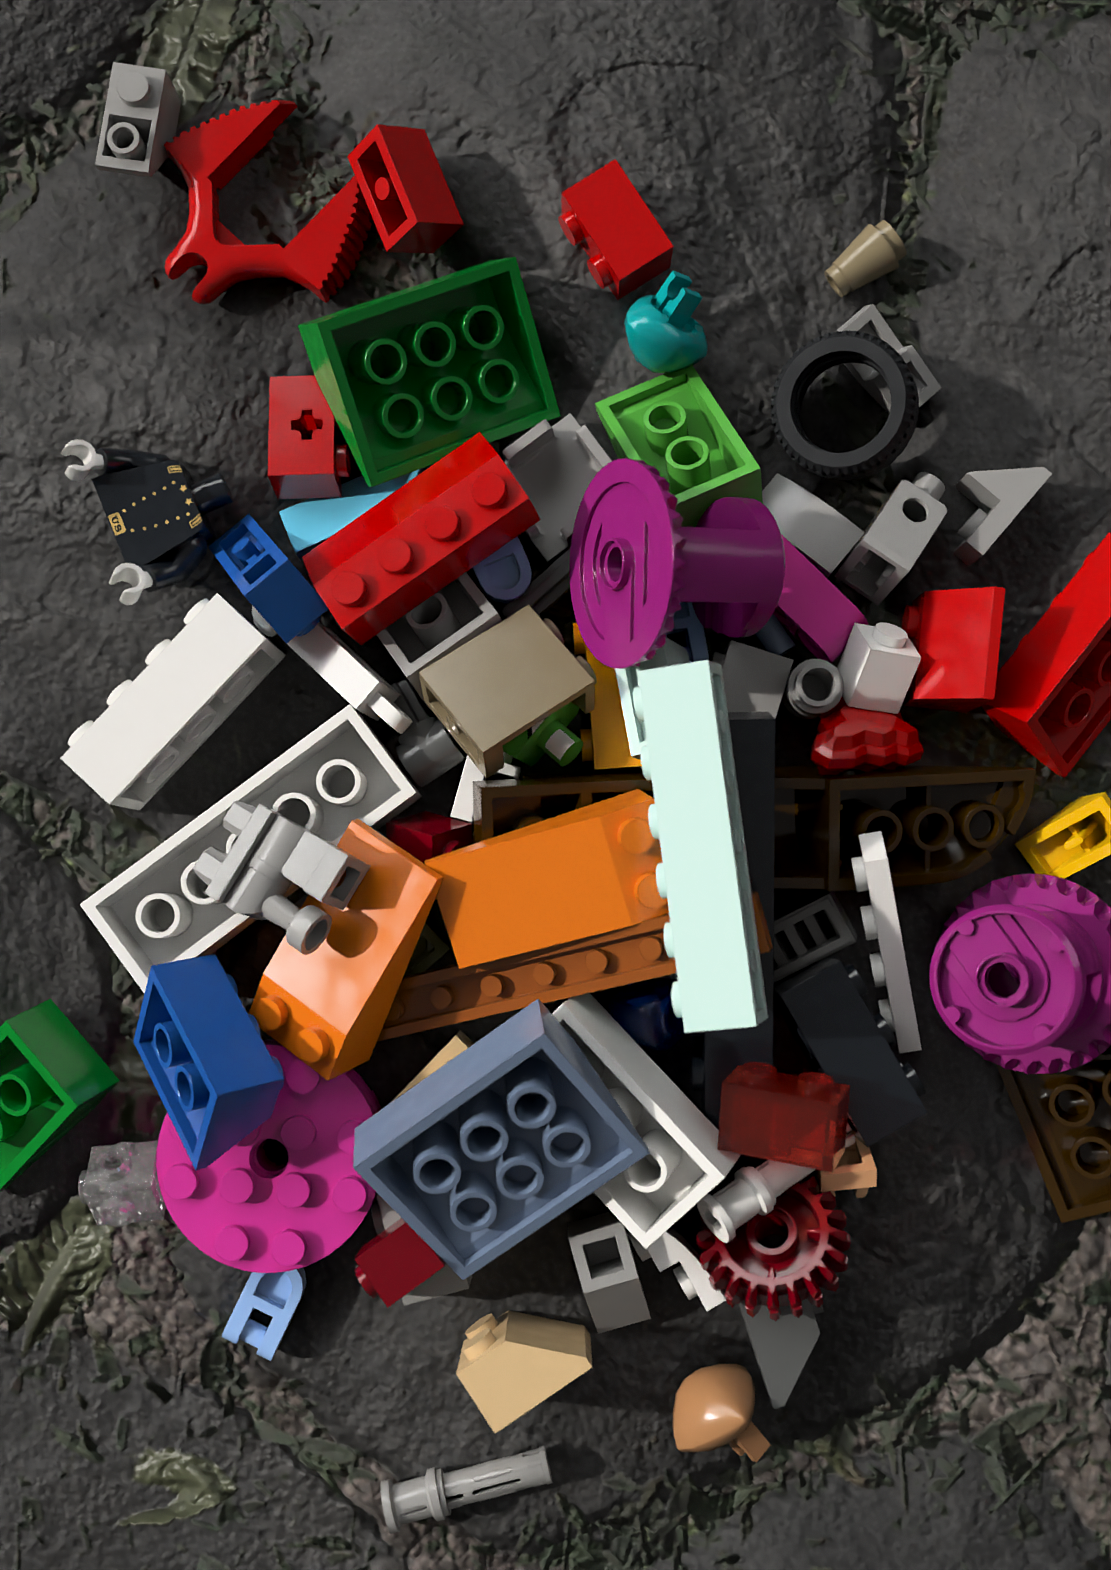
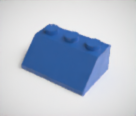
M215 954L152 965L133 1042L196 1171L207 1168L272 1116L279 1091L282 1090L284 1085L283 1069L279 1060L274 1056L271 1057L261 1039L260 1028L256 1018L251 1014L248 1015L238 997L234 978L230 974L225 973Z

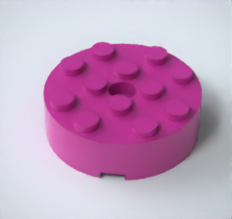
M275 1039L263 1040L271 1057L274 1056L279 1060L284 1074V1085L282 1090L279 1091L272 1116L207 1168L195 1171L168 1113H166L159 1134L156 1160L161 1195L173 1221L186 1238L214 1260L236 1269L256 1273L291 1271L313 1264L328 1256L355 1232L377 1198V1192L353 1168L355 1128L382 1109L374 1091L370 1090L362 1077L354 1069L327 1081ZM267 1139H275L285 1146L288 1152V1163L276 1165V1163L269 1160L265 1150H263Z

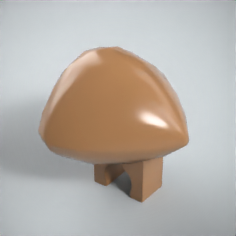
M717 1364L697 1369L683 1379L676 1392L673 1407L672 1429L679 1451H713L729 1444L736 1454L743 1456L746 1453L752 1461L758 1462L771 1444L751 1421L755 1407V1386L746 1367L738 1364Z

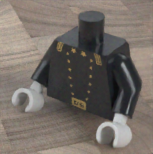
M79 439L71 440L61 452L63 456H77L84 463L83 466H68L65 475L70 480H83L91 470H95L97 475H99L93 478L92 482L125 563L115 568L109 584L114 585L117 582L125 581L133 586V588H128L121 594L119 600L125 605L136 603L143 589L147 592H155L186 582L207 554V546L216 539L207 513L234 503L230 489L221 473L194 483L189 471L179 460H171L166 455L133 449L99 448L95 451L90 443Z

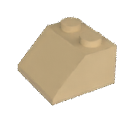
M510 1310L497 1319L491 1313L476 1321L466 1330L465 1335L467 1339L463 1341L456 1375L496 1434L592 1368L591 1337L584 1325Z

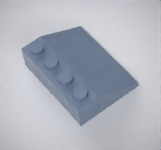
M537 999L357 1126L354 1135L353 1168L462 1280H465L649 1154V1150L574 1039L543 1003Z

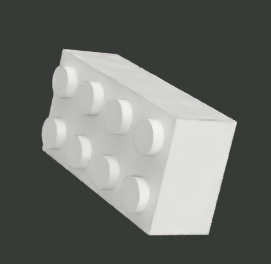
M218 593L210 601L205 598L194 605L184 618L186 626L172 641L165 639L155 646L145 660L148 666L134 681L126 680L116 687L108 697L106 703L109 707L95 722L90 720L82 724L69 738L68 745L70 748L60 759L109 805L141 810L286 656Z
M590 993L574 996L562 1003L552 1015L574 1039L649 1150L648 1155L602 1185L594 1193L640 1244L647 1249L726 1177L741 1154Z

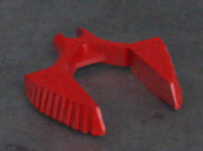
M263 101L260 104H250L248 109L245 105L240 106L239 111H236L234 108L229 111L228 116L223 113L219 115L218 120L213 117L209 119L210 123L208 124L205 121L200 123L199 128L192 126L189 128L190 132L183 131L180 133V137L174 136L172 137V142L164 144L169 158L183 175L189 192V217L186 232L166 258L165 272L169 279L175 280L192 266L203 265L208 267L206 275L192 293V300L199 304H210L238 282L256 278H287L309 289L322 301L328 303L330 300L329 296H334L337 293V287L340 289L343 287L344 279L348 280L351 276L350 271L355 270L357 266L355 261L360 259L359 251H363L365 246L363 241L367 240L368 234L366 232L370 231L372 226L370 219L373 218L355 176L284 248L280 244L245 245L219 221V195L216 189L218 188L221 191L274 137L273 131L297 108V104L293 101Z

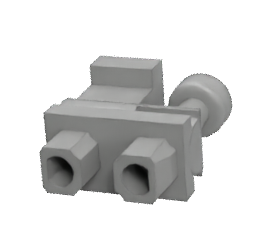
M240 801L233 802L223 819V827L238 836L228 855L210 846L207 850L203 851L193 867V871L208 885L204 893L217 902L223 903L234 912L261 921L269 920L286 929V941L290 946L303 955L313 953L326 939L331 928L332 918L314 905L306 906L300 910L284 897L288 888L294 882L303 888V891L320 902L344 910L369 870L370 865L261 804L255 807ZM346 870V876L344 881L339 887L335 888Z

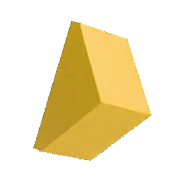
M1106 792L1078 797L1019 839L1015 845L1036 874L1051 875L1065 879L1111 855V799Z

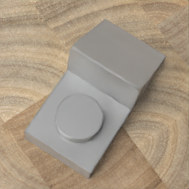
M1045 467L966 473L955 487L979 508L957 532L964 540L953 554L968 566L982 557L1052 473Z

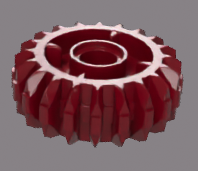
M814 1176L800 1184V1181L795 1183L776 1197V1204L770 1213L766 1216L755 1215L735 1230L736 1236L728 1243L718 1239L706 1225L702 1216H700L701 1225L706 1229L697 1234L698 1247L704 1250L699 1257L702 1269L712 1272L709 1276V1281L713 1290L720 1291L726 1289L725 1299L731 1307L736 1306L746 1298L745 1307L748 1315L753 1318L759 1313L761 1306L765 1305L768 1306L770 1318L776 1322L781 1315L780 1307L790 1305L792 1314L800 1318L803 1314L802 1300L807 1299L812 1305L820 1308L824 1302L820 1287L834 1292L838 1289L839 1278L835 1272H846L849 1265L848 1257L843 1252L851 1248L850 1234L843 1231L847 1226L846 1215L842 1210H834L836 1199L831 1191L819 1194V1181ZM728 1177L725 1184L728 1185L734 1179ZM770 1234H779L787 1238V1241L778 1248L770 1249L760 1245L761 1240Z

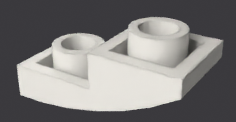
M673 1227L665 1231L647 1249L640 1244L629 1230L627 1231L640 1259L645 1261L652 1257L659 1272L677 1262L681 1263L673 1271L689 1300L699 1296L706 1311L726 1301L722 1290L715 1291L711 1287L709 1276L712 1272L702 1269L698 1252Z

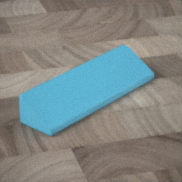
M432 465L374 487H368L362 475L341 484V497L309 498L279 511L295 554L302 561V556Z

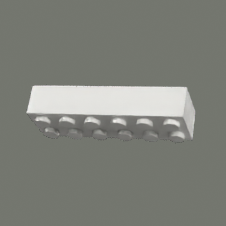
M349 704L82 902L80 906L145 994L152 965L210 955L258 920L234 912L223 903L217 902L204 892L208 885L193 871V867L203 851L207 850L210 846L228 855L238 836L223 827V819L233 802L240 801L255 807L261 804L286 816L300 826L337 846L351 820L360 819L377 831L386 822H389L393 817H396L420 799L422 795L360 712ZM292 882L284 897L290 896L300 886Z

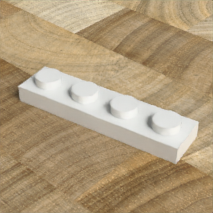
M882 832L860 834L858 836L862 856L851 858L857 892L869 890L871 905L862 906L860 909L866 940L878 939L880 953L869 954L875 987L886 986L889 999L878 1000L880 1014L886 1020L892 1032L896 1034L899 1053L922 1050Z

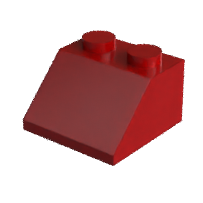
M981 587L924 591L913 601L912 606H906L902 619V629L907 633L908 638L921 656V660L902 703L903 706L966 713L995 700L1005 588Z

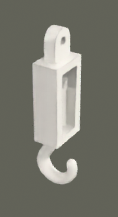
M252 605V616L255 626L264 635L269 637L275 636L276 631ZM319 622L309 633L299 637L295 636L287 643L356 710L377 721L382 718L400 734H403L413 722L394 703L400 694L328 627Z

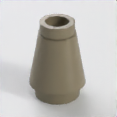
M882 220L875 226L868 224L832 263V266L824 271V275L836 294L842 298L849 292H853L898 269V261L907 255V251L901 238L888 222Z

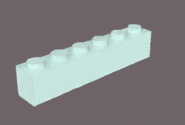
M710 660L638 671L640 686L635 687L633 690V704L639 722L645 723L647 745L641 748V765L646 780H652L655 804L649 806L648 820L651 834L655 840L660 839L663 863L657 864L656 882L661 898H667L670 922H666L664 925V944L669 958H675L678 981L673 982L671 990L673 1010L676 1017H683L685 1033L755 1027L768 1018L722 665Z

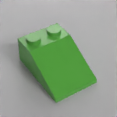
M693 365L682 370L665 373L595 403L596 411L618 459L644 460L647 465L656 467L660 477L668 481L669 493L675 495L678 499L676 513L684 518L681 527H696L705 510L720 498H752L763 504L760 466Z

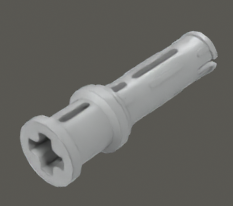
M541 1446L524 1453L491 1460L444 1473L442 1468L432 1467L427 1469L425 1476L393 1484L391 1479L383 1480L380 1484V1492L387 1528L390 1534L400 1532L401 1525L430 1517H434L436 1521L446 1520V1516L451 1515V1509L531 1487L552 1484L553 1481L545 1446Z

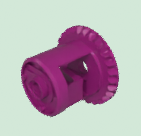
M627 458L617 459L605 465L590 482L580 503L572 533L569 560L570 591L574 615L581 636L594 657L602 664L615 669L640 667L641 662L651 660L656 655V649L662 648L665 645L666 633L675 628L673 616L675 612L681 609L680 602H692L695 614L703 627L712 628L716 633H723L734 638L752 636L760 631L777 607L785 578V550L782 535L773 515L764 504L752 498H720L705 510L696 527H681L684 518L676 513L678 499L675 495L669 493V483L665 478L660 477L656 467L647 465L644 460Z
M1018 874L991 881L973 891L963 902L955 907L952 915L943 924L942 933L935 944L936 948L930 965V988L934 1004L941 1018L964 1041L965 1046L973 1049L984 1060L991 1061L1004 1069L1026 1074H1053L1071 1070L1095 1059L1111 1046V908L1101 898L1085 887L1061 877L1045 874Z

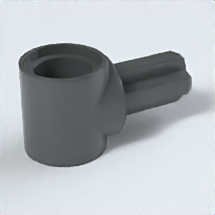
M403 680L391 685L400 694L394 703L413 722L399 736V745L396 746V751L411 778L420 787H424L466 760L467 754L437 716H429L411 683Z

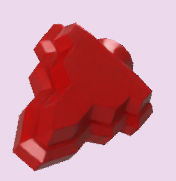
M841 697L834 708L819 716L821 719L817 728L819 735L816 736L813 743L811 760L818 766L820 775H838L848 769L871 772L879 768L895 770L920 760L924 749L919 742L918 729L904 721L900 713L893 714L849 707L844 698Z

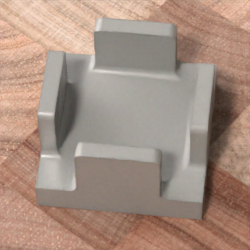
M571 413L552 427L544 419L502 451L505 457L504 463L531 500L541 519L524 532L549 565L570 549L576 515L586 489L595 475L612 461L585 425L580 426Z

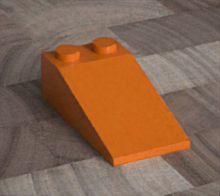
M635 789L424 860L425 865L444 877L436 895V900L459 969L633 926L642 921L669 913L667 898H661L656 882L657 864L663 862L660 839L655 840L653 838L648 820L649 806L655 804L654 798L639 789Z
M360 819L351 820L337 847L370 865L369 870L344 910L320 902L310 894L307 896L301 909L314 905L332 918L331 928L326 939L313 953L303 955L287 943L285 935L262 975L248 1015L251 1014L256 1018L260 1029L327 1081L370 1060L444 878ZM346 870L335 888L339 887L344 881L346 876Z

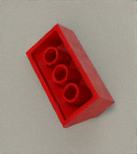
M479 432L302 556L314 588L341 629L362 645L541 519L531 500L504 461Z
M1110 532L1097 548L1086 557L1082 567L1063 591L1056 595L1048 610L1033 629L1022 638L1017 649L997 673L995 700L982 705L999 730L1055 774L1063 778L1068 775L1111 720Z

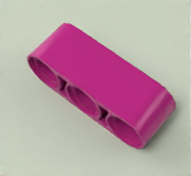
M782 535L785 550V578L782 593L773 614L816 658L826 660L832 664L843 653L854 623L868 625L867 619L836 586Z

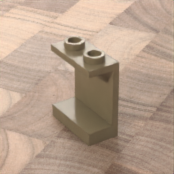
M530 605L520 609L419 672L425 703L486 779L505 767L504 744L574 700L585 715L594 710L595 684L597 679L593 669L583 657L577 656L575 658L564 646L563 637L556 625L548 618L542 620Z

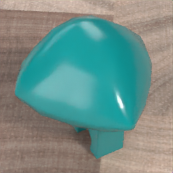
M673 270L656 295L641 297L631 305L624 323L629 347L636 361L653 373H670L697 364L706 356L708 351L704 329L691 317L702 297L698 292L687 289L692 283L689 276Z

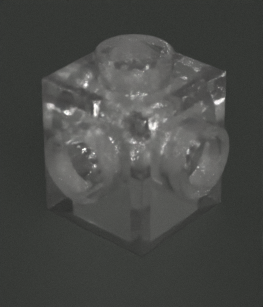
M158 1140L137 1143L119 1142L115 1145L91 1148L88 1169L81 1171L79 1176L78 1191L81 1203L88 1204L97 1226L121 1227L133 1222L164 1220L166 1205L161 1195L156 1166Z

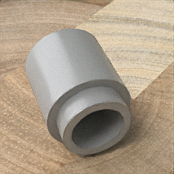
M806 660L790 672L782 696V702L786 709L798 718H817L834 708L840 701L844 690L843 678L839 670L826 660Z

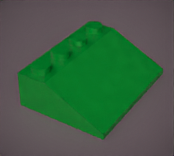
M516 256L487 261L298 325L317 383L368 487H374L435 464L479 432L491 443L536 426L544 419L549 421L561 416Z

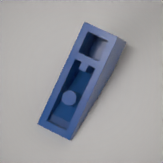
M247 514L208 547L242 594L286 644L295 636H303L313 630L319 623L321 615L328 610V607L318 593L250 514Z

